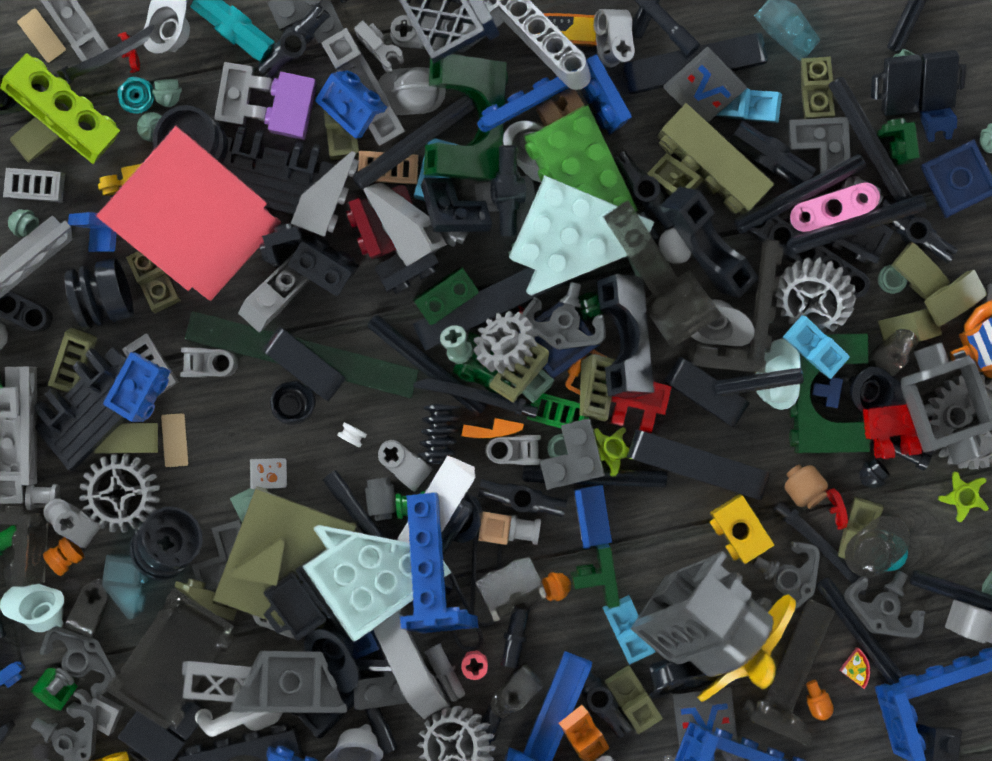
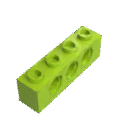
M26 53L3 77L0 88L92 164L116 140L120 132L116 123L110 117L102 116L97 112L87 98L79 97L74 93L64 79L61 77L56 78L50 73L40 59L32 58ZM40 84L46 91L38 92L33 89L32 85ZM63 103L69 110L60 111L55 104ZM86 122L92 127V130H83L78 123Z

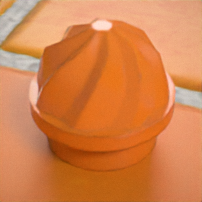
M549 573L541 581L543 593L549 601H561L571 590V581L563 573Z

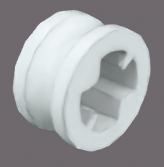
M344 422L342 425L344 430L339 432L337 436L357 447H361L360 440L366 438L367 434Z

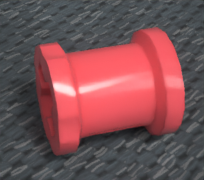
M479 650L469 651L462 658L461 669L468 679H481L488 670L486 655ZM472 658H476L477 663H483L479 665L478 671H473V668L470 666L467 667L471 663Z

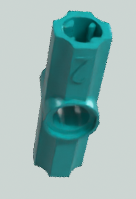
M193 0L190 6L191 9L212 24L221 36L233 45L236 43L260 63L267 58L276 44L275 41L254 26L244 13L233 5L230 7L223 0Z

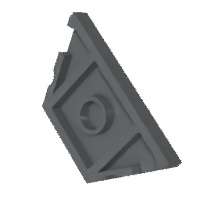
M260 651L231 706V712L347 713V707L342 702L336 688V682L329 673L328 665L322 652Z

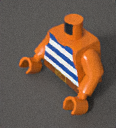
M992 300L975 308L965 322V331L959 334L963 347L950 352L952 361L970 355L975 361L978 371L982 372L987 378H992Z

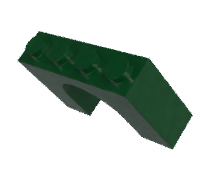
M454 54L436 63H433L430 58L429 86L453 89L465 93L474 101L480 120L485 109L495 104L499 108L506 105L507 62ZM503 124L488 132H483L478 127L474 139L466 146L445 143L425 145L423 175L489 182L492 178H496V173L499 172V146L503 145L505 134Z
M868 334L826 335L832 338L850 356L844 364L868 363ZM800 354V368L803 371L804 382L800 384L799 397L796 403L789 408V416L794 418V429H790L789 432L790 447H794V452L796 453L870 452V439L865 437L864 422H830L822 418L815 411L810 399V387L813 379L820 371Z

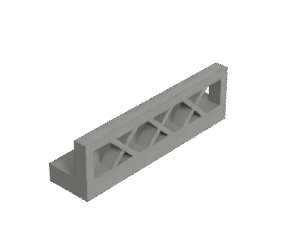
M52 215L0 256V298L73 240L71 226L66 221L60 224Z
M5 367V387H16L20 401V485L37 484V431L35 430L37 412L33 407L37 403V367Z
M190 661L183 662L182 674L185 675L183 698L234 702L239 690L234 695L229 696L218 685L226 678L235 679L242 687V680L246 679L252 667ZM193 675L205 676L212 686L203 693L191 692ZM212 677H218L220 679L215 682ZM215 688L220 695L209 693Z

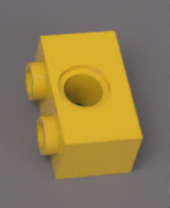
M736 495L710 512L713 517L710 524L718 536L723 534L729 542L725 547L734 561L739 559L743 564H746L774 546L743 495ZM740 522L744 523L747 529L746 534L742 538H735L732 534L733 526Z

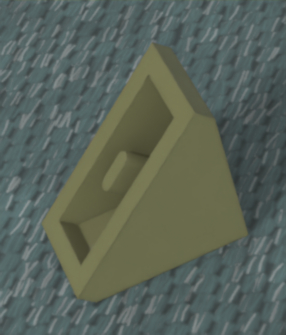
M668 153L647 173L658 181L660 188L669 196L679 186L696 189L704 180L700 175Z
M928 308L878 321L885 349L920 342L942 335L940 326L936 325Z
M281 535L232 568V576L236 579L277 586L285 545L284 537Z

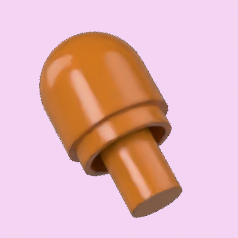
M817 680L807 682L806 687L809 695L806 698L811 714L818 720L829 719L834 711L829 694L824 689L820 690Z

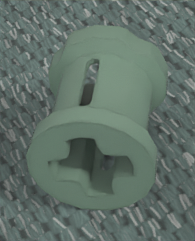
M450 326L442 332L440 341L443 347L447 349V356L450 361L455 364H462L467 362L473 355L471 343L466 341L467 334L461 326Z

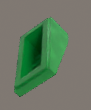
M543 393L535 402H531V405L538 407L539 410L541 399L547 400L543 417L536 415L535 419L529 416L527 419L561 428V425L572 422L575 409H580V403ZM555 402L558 403L555 418L551 420L548 418L552 403ZM564 405L569 406L566 422L562 423L560 419ZM581 415L579 416V420L589 418Z

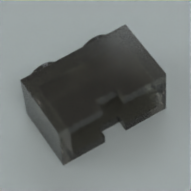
M529 556L523 559H515L507 567L497 572H488L480 580L476 581L494 622L516 612L514 606L524 602L527 607L547 597L545 588Z

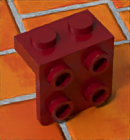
M399 185L392 188L393 191L413 205L405 186ZM357 198L348 202L351 209L346 211L352 228L355 226L359 228L362 237L357 238L362 254L368 253L373 260L395 251V245L390 236L384 231L382 222L376 211L370 206L368 198L364 200Z

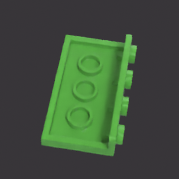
M584 105L541 130L525 136L526 152L532 160L536 161L540 169L538 170V176L541 182L544 176H547L633 213L638 211L588 105Z

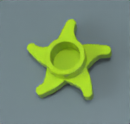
M623 427L609 437L603 435L596 428L594 433L601 461H605L611 469L610 475L614 477L618 474L620 459L628 458L629 448L626 447L622 439L626 429Z
M954 471L952 473L953 490L945 496L939 495L938 500L955 505L958 512L956 521L962 522L973 507H980L983 511L989 509L978 493L981 485L986 483V479L980 477L965 483L960 479L959 473Z

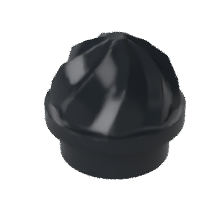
M874 458L871 462L866 461L859 472L861 483L870 488L885 485V480L890 477L886 467L877 458Z

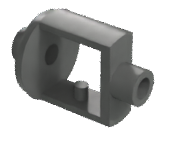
M943 343L914 352L920 372L901 378V390L923 452L926 453L947 446L954 465L982 456L976 436L992 430V407L975 361L969 355L949 362ZM960 368L980 424L935 439L928 420L929 416L934 415V408L931 404L923 406L916 383Z

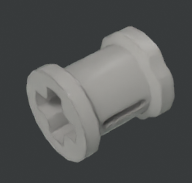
M34 484L27 485L25 505L27 510H33L34 507L45 508L50 501L61 499V491L58 484H53L52 487H35Z
M512 515L508 541L521 539L532 541L534 545H537L541 519L536 518L535 521L518 519L516 515Z

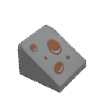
M250 459V488L255 489L256 486L265 489L286 488V459Z

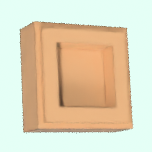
M483 512L477 541L507 545L511 516Z

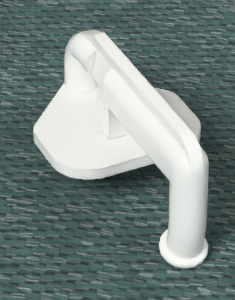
M237 681L233 686V695L241 689ZM201 709L196 713L195 721L208 736L212 737L241 724H244L250 730H261L276 723L280 719L282 712H230L212 720V713L207 709Z

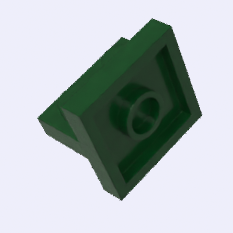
M608 544L596 545L599 568H595L593 564L576 566V571L570 572L574 589L602 585L604 601L607 607H620L611 547Z

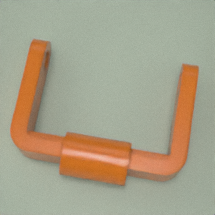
M593 350L592 352H590L591 354H597V355H601V356L607 357V356H605V355H603V354L597 352L596 350ZM586 356L572 365L567 371L570 375L565 382V386L580 395V390L571 386L575 377H578L580 374L581 361Z

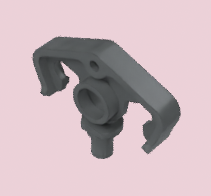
M570 282L567 295L563 299L560 298L559 301L564 303V305L558 307L553 312L550 321L537 322L534 319L535 312L540 311L542 308V302L536 297L532 299L522 314L524 318L527 317L532 323L537 335L556 349L595 346L603 343L606 338L603 315L594 317L592 322L596 329L594 335L588 336L579 330L580 316L575 307L581 308L578 299L581 289L580 284Z
M791 541L792 551L796 554L801 552L808 554V560L801 567L797 568L790 564L779 567V561L769 562L760 556L755 557L752 566L764 572L766 580L770 581L773 578L775 588L782 592L784 596L789 594L796 601V610L814 595L820 552L816 546L810 543ZM764 597L757 600V603L767 612L772 608V601Z
M897 571L892 582L885 584L883 587L887 592H881L876 595L872 603L862 602L858 598V593L866 590L868 587V578L866 576L858 578L845 591L846 602L871 633L903 638H917L922 634L925 611L912 612L910 615L912 625L909 628H905L898 620L901 610L898 597L903 598L905 595L902 587L908 577L907 574Z
M53 627L47 631L39 655L44 656V654L48 655L53 651L52 643L55 640H61L68 650L62 658V669L57 668L55 670V679L46 688L50 694L55 696L63 686H71L74 683L73 678L84 677L91 670L103 674L105 678L102 683H94L91 687L93 699L114 687L116 674L96 639L59 627Z
M71 703L67 707L66 713L73 718L81 716L85 719V726L79 731L72 727H63L57 730L59 726L57 722L48 724L39 718L34 720L31 728L43 734L44 742L49 743L52 740L55 751L64 757V761H88L95 754L98 714L93 707Z

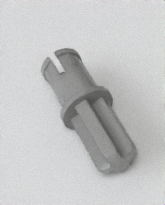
M441 643L424 651V654H426L436 673L434 678L439 679L447 697L451 702L461 699L465 695V691L454 672L455 665L451 666L441 647Z

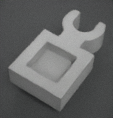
M84 689L74 692L73 696L81 700V705L90 706L96 710L98 714L97 730L108 736L115 731L124 707L102 695L92 699L91 695Z

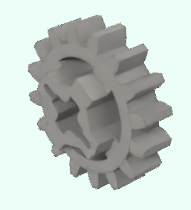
M507 311L505 317L497 313L495 321L486 320L488 325L486 329H478L482 334L481 337L474 338V342L478 346L473 350L478 356L479 362L484 367L486 366L490 372L496 369L500 374H503L506 367L511 372L514 371L516 363L523 366L525 364L523 358L533 355L529 350L530 347L537 346L536 341L533 339L537 336V332L533 329L534 326L527 317L524 318L519 312L514 316L511 311Z

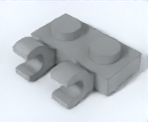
M362 20L354 28L358 40L381 62L387 73H393L392 65L388 62L389 59L397 58L401 64L404 62L400 48L395 45H385L384 35L373 23L368 26Z
M224 62L214 120L244 126L246 118L265 121L267 108L249 105L251 89L271 93L272 79L254 76L255 68L253 66Z

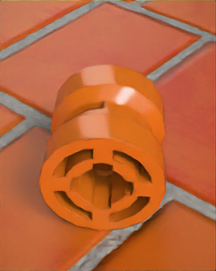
M65 537L59 540L58 546L49 548L43 553L46 563L59 576L65 574L72 563H78L85 558L81 548Z

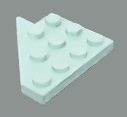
M544 176L509 258L535 269L526 290L527 294L533 295L642 250L654 222Z
M321 525L313 528L327 550L305 564L303 568L352 641L361 638L413 600L410 543ZM443 561L444 577H446L451 571Z

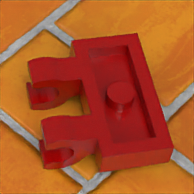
M653 382L654 393L637 398L612 397L611 402L616 404L610 424L623 426L627 408L632 407L644 410L639 430L652 433L656 414L665 415L672 386Z
M907 404L863 409L866 439H874L875 458H895V448L890 437L899 435L901 437L900 448L902 454H922V447Z

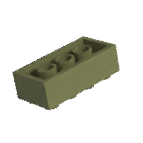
M687 103L684 104L657 135L661 140L658 144L668 154L672 155L674 152L682 159V164L704 179L702 185L712 194L718 192L725 199L723 204L734 214L739 212L743 215L750 211L774 185Z

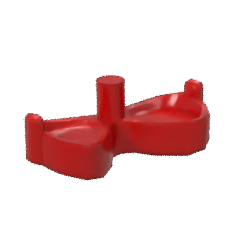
M127 32L117 35L122 41L130 38ZM136 48L122 55V58L129 56V63L132 69L130 70L131 74L140 71V61Z
M835 488L826 491L827 497L835 506L830 508L829 512L830 514L836 513L835 523L838 526V530L847 528L848 516L842 497Z

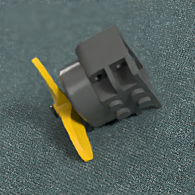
M723 552L666 575L630 628L666 660L676 664L690 661L709 677L721 675L696 697L701 702L709 699L733 680L744 676H749L752 682L760 688L769 686L775 673V665L770 653L781 639L796 607L795 599L787 594L779 599L767 612L751 598L752 592L741 584L743 577L738 572L730 574L721 566L727 556Z

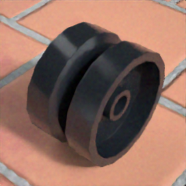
M190 105L177 106L166 111L157 121L153 131L154 149L177 126L221 164L223 163L228 151L227 136L223 127L203 110Z

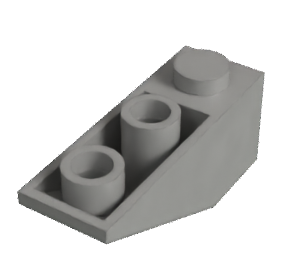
M351 151L301 195L291 224L325 236L327 231L333 233L339 217L334 215L337 203L343 205L349 188L344 187L348 176L353 177L359 161L354 159L356 152Z
M380 182L363 189L368 197L370 206L376 211L384 231L390 236L398 256L404 261L406 267L447 245L440 232L433 231L428 215L384 183Z
M294 253L245 299L238 312L259 333L310 280L289 267L288 264Z

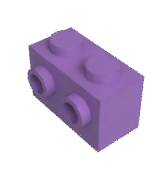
M281 71L279 79L274 78L271 87V96H275L273 107L267 108L264 122L268 125L270 133L301 140L306 139L318 84L315 79Z

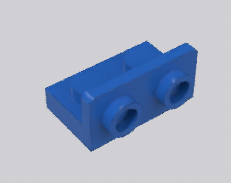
M348 70L331 73L315 99V102L355 139L364 135L376 114L384 113L387 109L380 96L365 87L360 82V78Z
M130 352L103 405L131 422H144V420L152 415L155 409L154 402L156 398L166 389L171 370L155 365L136 352Z

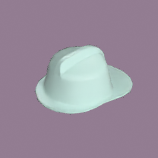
M785 339L775 340L765 350L762 366L757 370L756 374L800 368V353ZM800 384L758 390L756 392L763 401L770 404L773 408L783 410L790 408L796 403L799 397Z
M25 582L11 587L4 593L0 600V609L3 615L9 619L23 623L35 632H45L53 627L61 628L63 626L62 606L65 597L57 589L38 583Z

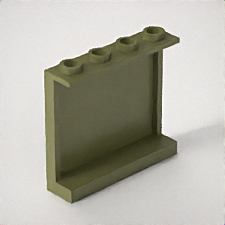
M256 486L213 600L266 619L263 614L271 604L263 593L264 590L272 585L236 579L231 574L232 568L282 535L285 539V545L278 576L279 581L291 571L296 573L295 570L298 566L321 550H327L313 529L315 526L321 525L359 533L355 531L356 523L353 521L349 523L269 493L267 489ZM274 610L271 614L275 618L277 623L282 626L285 625L283 620ZM325 622L316 629H323Z

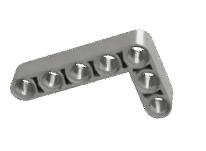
M482 0L496 27L505 22L569 88L578 90L589 84L591 73L585 56L530 0ZM462 6L455 10L453 14H459ZM444 20L442 31L451 32L455 21ZM462 23L459 30L460 33L458 34L466 35L475 30L476 27L473 24ZM482 38L456 52H465L466 50L474 46L477 42H479Z
M954 599L945 627L972 640L992 643V612Z
M398 610L373 628L407 702L423 719L432 716V714L440 712L443 708L449 707L450 703L440 683L428 671L411 632L401 629L400 617L403 615Z

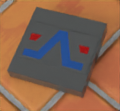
M708 46L664 85L665 90L682 107L687 103L707 123L747 89L746 85Z
M730 686L723 687L704 702H701L696 697L705 689L672 693L679 747L689 721L715 732L716 727L724 729L733 734L732 739L738 740Z

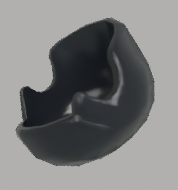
M299 381L280 384L273 390L270 399L272 414L277 420L287 425L304 423L311 417L316 405L313 390Z

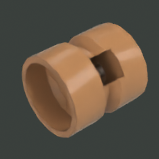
M568 88L557 95L556 101L549 99L536 106V110L546 127L584 106L576 90Z

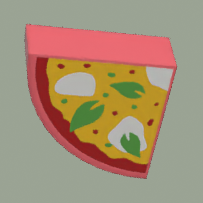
M856 647L840 668V671L865 689L870 678V665L865 654Z

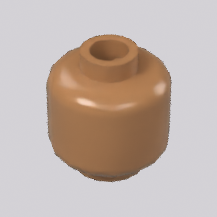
M798 464L786 474L789 479L786 481L784 489L797 506H807L811 509L827 497L828 483L813 465L802 467Z

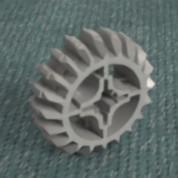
M809 257L803 263L797 260L792 267L788 266L777 282L778 286L775 296L778 299L776 306L782 308L781 316H789L788 321L790 325L795 323L801 315H804L823 333L828 328L834 332L838 325L843 326L846 323L847 318L852 315L854 310L853 306L856 302V296L854 295L855 285L850 284V275L842 276L843 267L834 269L832 261L828 262L827 265L822 264L821 257L815 263ZM829 289L834 293L837 302L834 300V296L830 293Z
M117 453L111 455V463L107 457H101L100 463L102 468L98 464L93 463L90 467L95 475L89 472L83 475L85 479L90 481L89 484H80V489L88 490V494L79 497L80 501L88 500L90 504L84 506L83 511L93 510L94 513L90 516V520L95 521L100 517L99 528L101 529L105 528L108 522H110V532H116L118 524L122 533L128 532V522L134 530L138 529V519L144 522L148 517L144 512L152 513L156 510L149 503H157L160 500L157 496H151V492L160 490L159 485H150V481L157 478L156 474L146 476L145 473L150 469V466L146 464L139 469L138 467L141 463V458L136 457L130 464V454H124L121 462ZM121 469L131 472L138 479L141 486L129 485L126 482L125 475H122ZM112 470L113 477H110L111 484L109 488L104 491H98L101 479L107 472ZM119 485L121 486V489H125V491H133L131 493L126 494L125 496H122L121 501L118 500L119 496L115 497V495H107L108 493H112L115 490L119 489ZM142 495L139 507L133 514L128 516L127 509H129L130 498ZM99 500L110 501L114 505L115 511L118 512V516L108 513L102 507Z
M454 706L452 709L445 707L441 712L432 714L433 720H427L424 723L428 730H422L419 733L424 738V742H419L417 745L420 748H424V753L418 757L420 759H426L427 761L494 760L489 755V751H494L496 747L489 745V740L493 739L495 735L486 733L490 724L487 722L480 724L482 715H473V709L471 708L463 710L461 706ZM452 722L463 726L456 733L445 729Z

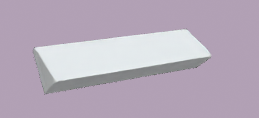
M450 456L446 457L425 494L434 492L438 494L441 533L475 479L473 466ZM408 522L397 541L410 543Z

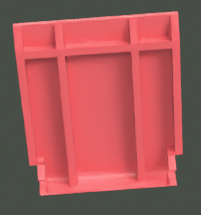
M177 126L173 128L96 215L97 218L187 291L193 287L210 301L256 252L260 244L264 243L262 236L273 233L274 228L281 224V221L277 217L272 216L267 208H265L267 203L264 199Z

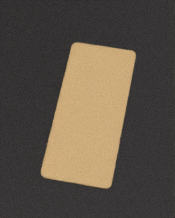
M34 8L17 21L47 63L66 50L37 9Z
M183 413L162 415L165 466H187L188 453L185 415Z

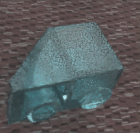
M768 0L755 14L756 19L764 30L799 61L802 58H806L821 41L797 5L787 0Z
M111 553L106 556L102 586L127 619H134L139 616V612L143 613L146 596L141 594L143 583H147L148 577L143 576L134 567L130 556Z

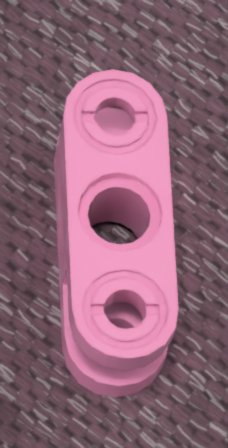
M859 183L796 205L791 211L790 220L793 227L798 231L808 232L872 211L879 204L880 192L871 183ZM861 193H865L868 196L867 203L860 201L859 196ZM831 199L841 202L843 209L840 215H833L829 212L828 203ZM804 211L811 215L810 221H806L803 218Z

